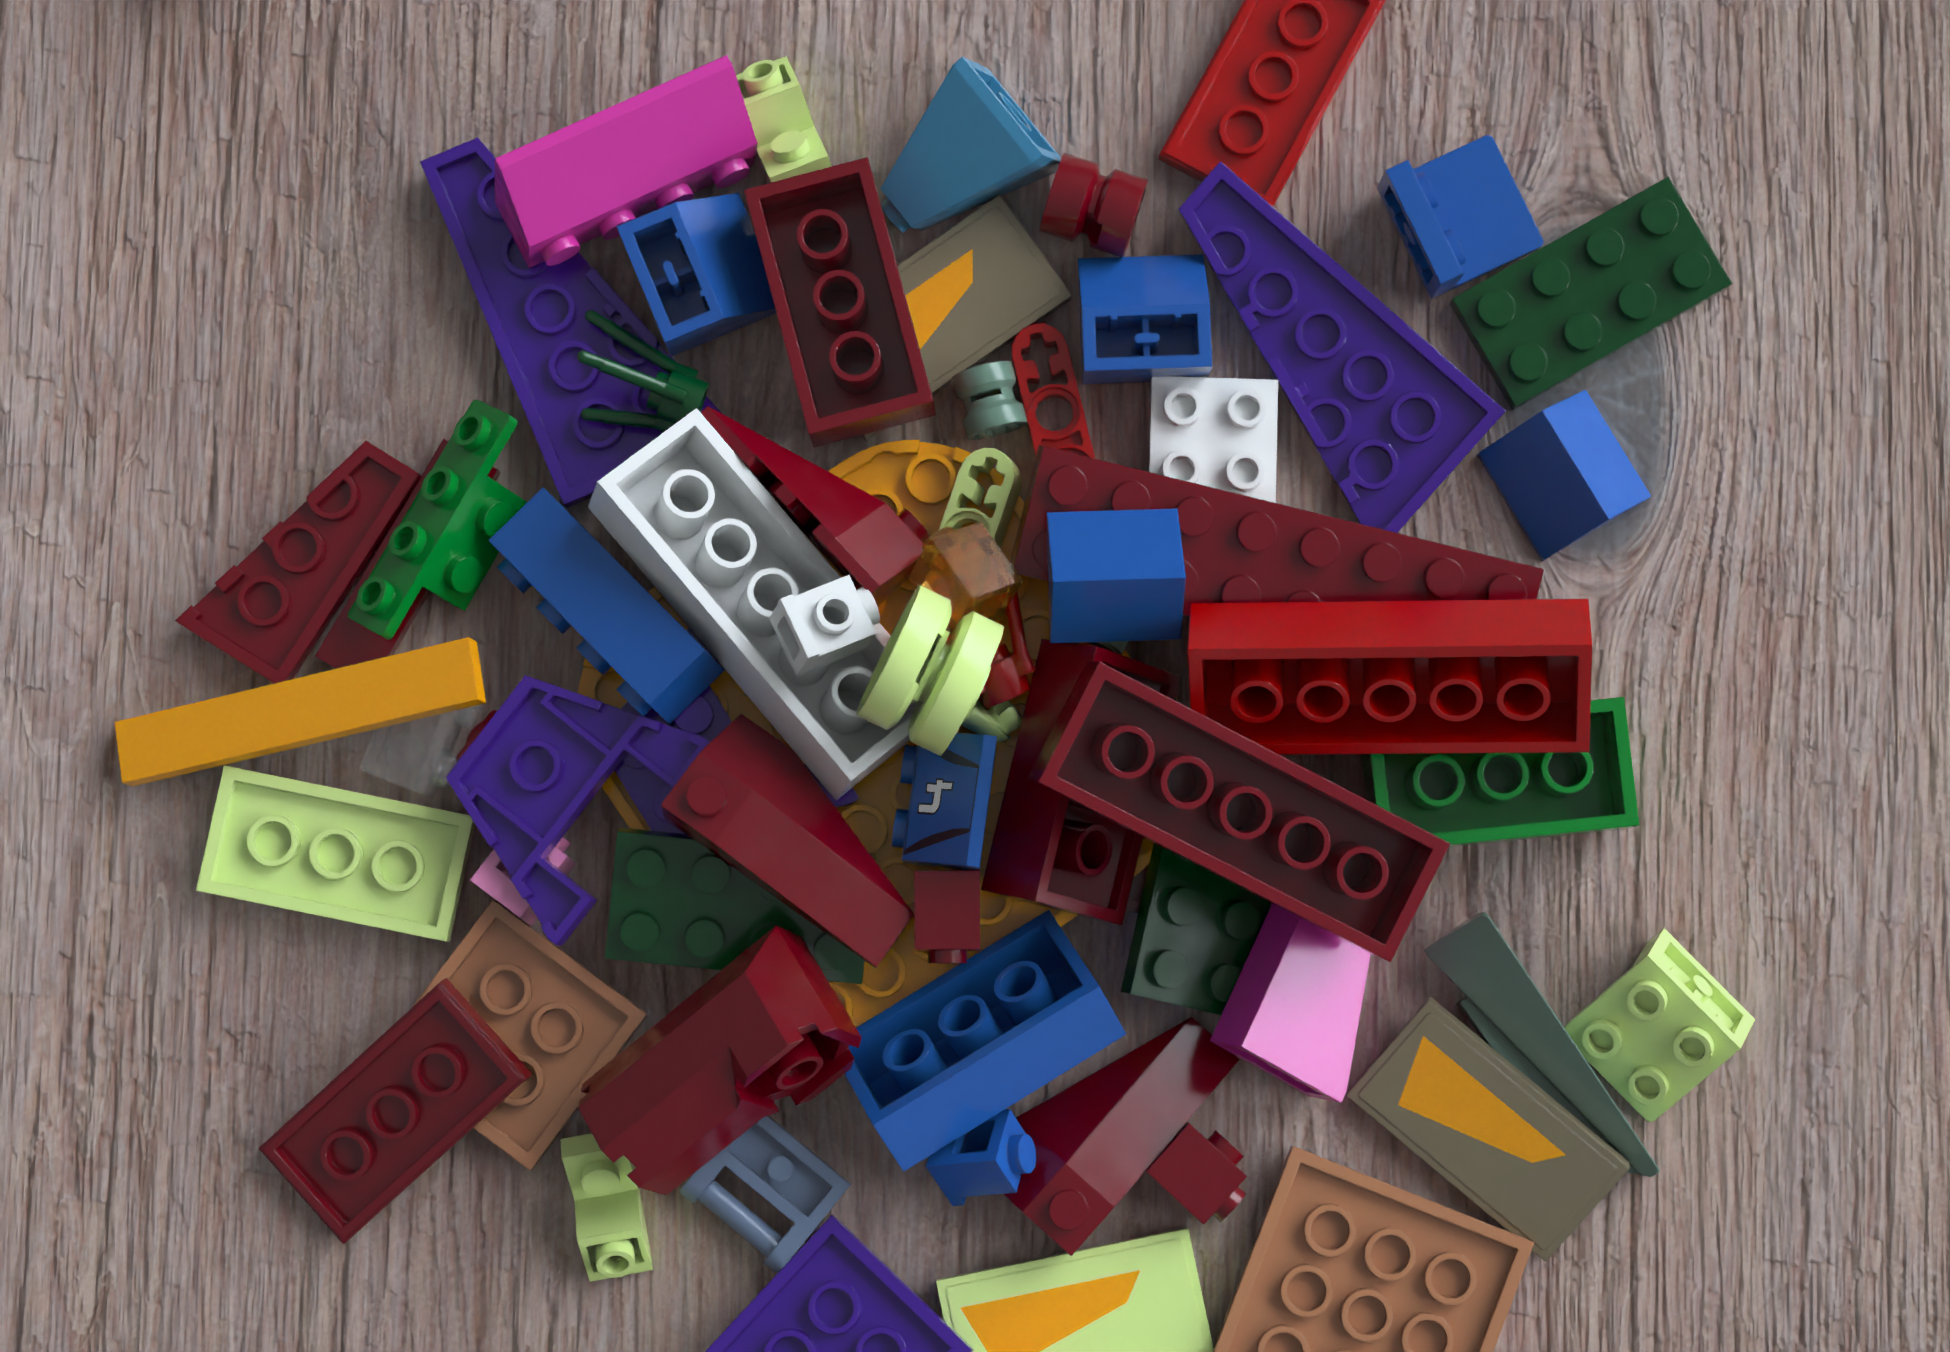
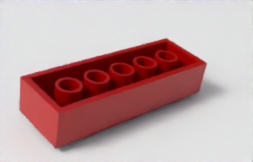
M1589 599L1191 603L1188 638L1191 709L1277 754L1589 752L1592 677V634Z

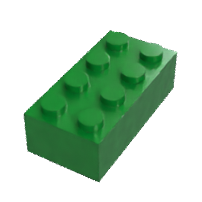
M1624 697L1591 700L1589 752L1362 754L1367 800L1451 843L1449 847L1625 830L1639 826Z

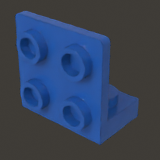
M1485 135L1414 169L1409 160H1406L1385 170L1378 184L1377 190L1431 299L1539 250L1544 243L1494 138L1490 135Z

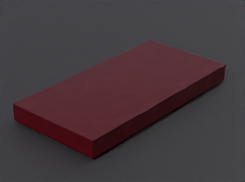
M445 978L258 1149L335 1236L345 1244L524 1083L532 1073L453 984Z

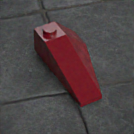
M707 406L700 412L807 538L843 576H850L856 590L862 587L869 590L877 606L884 602L929 560L930 550L924 542L931 535L906 508L897 515L885 502Z
M740 714L697 755L661 804L665 820L875 969L914 917V913L794 750L743 714Z
M1193 1017L1186 1019L1118 1060L1016 1117L1025 1133L1034 1142L1036 1164L1031 1173L1021 1174L1016 1193L1004 1195L1070 1256L1075 1253L1240 1060L1234 1054L1211 1042L1212 1034Z

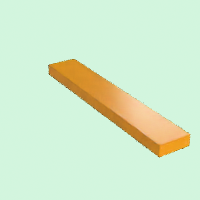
M466 637L116 721L114 723L122 783L133 787L485 704L486 698L477 641Z

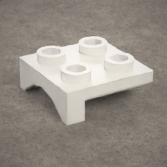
M1152 377L1149 472L1276 503L1278 380Z

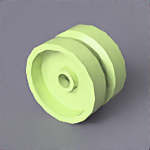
M919 585L902 612L876 664L859 703L856 715L888 730L900 721L910 703L915 704L917 702L908 726L910 741L941 756L953 740L962 722L971 713L990 673V665L1000 643L1004 626L972 611L961 618L948 639L950 632L946 631L952 614L951 601Z

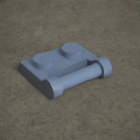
M768 1115L759 1120L697 1170L684 1184L679 1193L693 1205L697 1200L700 1201L764 1254L767 1258L763 1263L778 1274L845 1193L851 1183ZM725 1166L794 1222V1225L784 1237L715 1181V1178Z

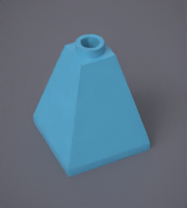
M962 56L952 65L881 186L880 190L887 197L881 202V207L887 217L902 232H905L910 227L925 230L987 203L998 195L1003 196L1056 173L1061 157L988 68Z

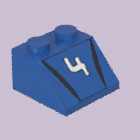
M956 733L941 756L919 745H905L900 783L912 784L909 810L896 809L891 847L903 848V863L961 871L980 870L997 736Z

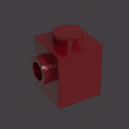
M980 870L914 871L915 952H928V964H966L967 951H980Z
M1186 1122L1146 1170L1153 1179L1203 1225L1212 1215L1219 1222L1223 1221L1246 1195L1238 1186L1247 1176L1236 1166L1244 1156L1216 1130L1206 1139L1188 1122Z

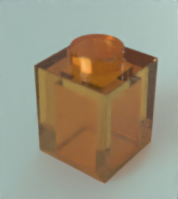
M982 522L956 530L953 527H945L933 533L923 543L921 547L922 554L909 576L916 589L921 585L951 601L952 614L946 631L950 632L949 636L961 618L972 611L992 621L1000 620L1023 582Z

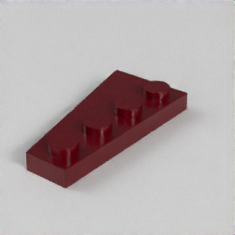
M365 441L306 496V502L284 522L280 521L262 538L264 541L238 566L233 565L215 582L216 586L195 606L191 605L175 621L274 684L294 679L390 530L421 475L368 441Z

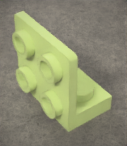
M1663 928L1646 943L1634 965L1570 1020L1564 1028L1584 1058L1646 1121L1653 1122L1741 1049L1755 1019Z

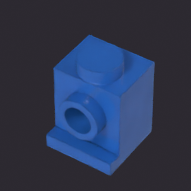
M1005 1109L930 1155L926 1168L951 1205L963 1206L966 1197L1016 1193L1021 1174L1031 1173L1035 1168L1036 1149L1032 1138L1025 1133L1012 1111Z

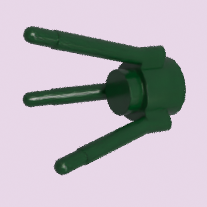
M593 310L586 311L585 319L589 323L668 374L659 371L656 378L605 357H600L585 350L579 351L577 354L579 362L651 391L646 407L657 411V415L584 408L580 413L583 420L650 428L665 432L697 408L701 412L710 383L696 378L699 370L677 363Z

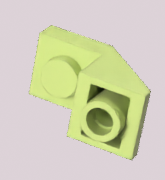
M787 56L774 61L762 60L748 66L743 73L736 75L758 143L756 151L770 183L832 167L829 156L813 124L801 86Z
M592 1133L560 1139L561 1158L575 1201L577 1242L589 1281L617 1278L653 1270L640 1188L627 1176L636 1167L624 1155L613 1163L601 1151Z

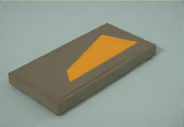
M1000 195L897 265L932 396L951 384L952 376L977 366L1013 341L1023 328L1039 323L1072 299L1071 293ZM883 430L871 432L868 434H864L862 436L867 442Z
M1431 996L1361 1074L1346 1094L1353 1102L1506 1230L1535 1242L1532 1251L1545 1262L1630 1169V1162Z

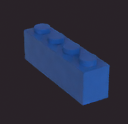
M544 487L488 540L505 557L497 568L523 594L533 586L544 597L536 608L562 634L572 626L584 638L576 649L602 675L612 667L625 680L616 690L642 716H645L653 708L667 723L671 724L725 671Z

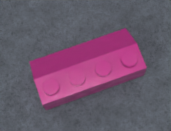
M725 55L495 158V204L529 268L543 261L548 266L562 263L577 254L581 249L580 245L600 235L605 240L619 237L620 234L616 226L672 203L692 200L694 198L693 193L715 184L717 188L731 186L749 174V168L754 164L758 143L733 65L728 56Z

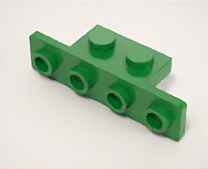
M477 399L471 402L464 416L457 422L453 435L433 469L426 475L420 491L400 525L393 531L390 541L368 579L360 587L357 598L348 612L349 619L389 640L394 636L422 587L463 611L466 610L499 553L488 540L527 503V501L487 476L517 426L515 418Z

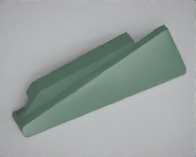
M1486 912L1474 914L1423 950L1428 958L1466 996L1457 1004L1487 1044L1630 1162V1169L1627 1173L1653 1177L1660 1172V1169Z

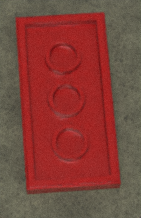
M1244 0L1163 146L1158 159L1200 182L1221 161L1274 207L1386 0Z

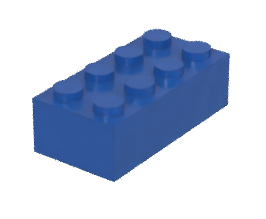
M1047 910L967 959L966 964L957 965L856 1027L862 1039L859 1048L849 1045V1050L855 1059L851 1069L845 1075L872 1125L904 1172L1126 1035V1032L1100 986L1050 910Z

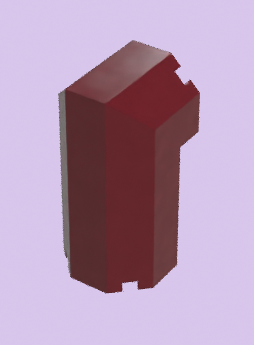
M775 926L586 1080L581 1088V1092L586 1093V1095L580 1099L578 1109L601 1151L613 1163L624 1155L636 1167L627 1176L639 1188L668 1195L763 1117L780 1112L774 1103L775 1100L790 1096L795 1105L811 1101L849 1071L855 1059L849 1050V1045L859 1048L862 1037L800 935Z

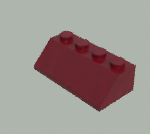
M1041 639L1035 664L1036 670L1033 672L981 890L1055 910L1122 925L1143 837L1027 777L1087 660L1100 661L1175 701L1181 676L1098 646L1077 643H1050V640Z

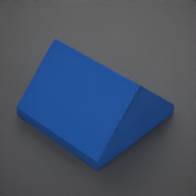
M1586 390L1540 411L1477 454L1541 561L1548 559L1652 497Z
M1177 508L1046 512L1050 643L1181 639L1186 574Z

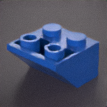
M739 193L675 202L616 226L671 356L680 354L777 313L756 233Z
M1203 254L1078 258L1082 385L1151 382L1152 377L1167 376L1209 378L1212 369L1211 320Z

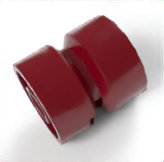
M1064 153L1049 192L1039 231L1071 242L1080 235H1084L1088 238L1090 248L1123 258L1140 211L1148 179L1117 169L1104 176L1100 174L1097 163Z

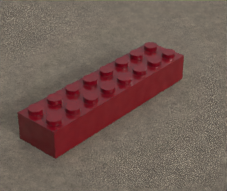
M1042 445L1038 446L1010 560L1013 573L1048 581L1046 512L1177 508L1186 574L1183 614L1190 616L1191 603L1537 599L1544 569Z

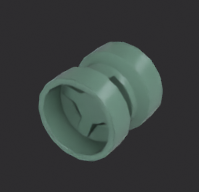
M998 361L975 366L952 376L956 398L964 401L967 411L963 418V424L968 440H980L1003 435L1027 425L1028 422L1023 404L1015 400L1012 388L1016 383V377L1011 361Z

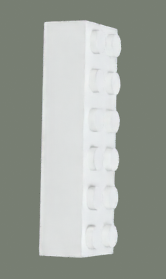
M697 408L597 481L588 505L590 511L835 800H838L910 741L908 726L917 702L915 704L910 703L900 721L888 730L856 715L866 686L890 638L889 633L880 623L873 625L877 634L866 649L796 677L769 618L781 598L791 594L793 596L799 595L841 577ZM833 607L823 611V615L828 622L841 624Z

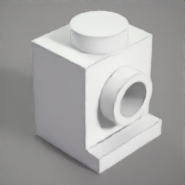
M847 575L799 595L793 596L791 594L781 598L769 619L797 677L866 649L877 634L873 625L880 622V614L871 592L863 587L856 590L850 576ZM833 607L841 624L828 622L823 615V611Z

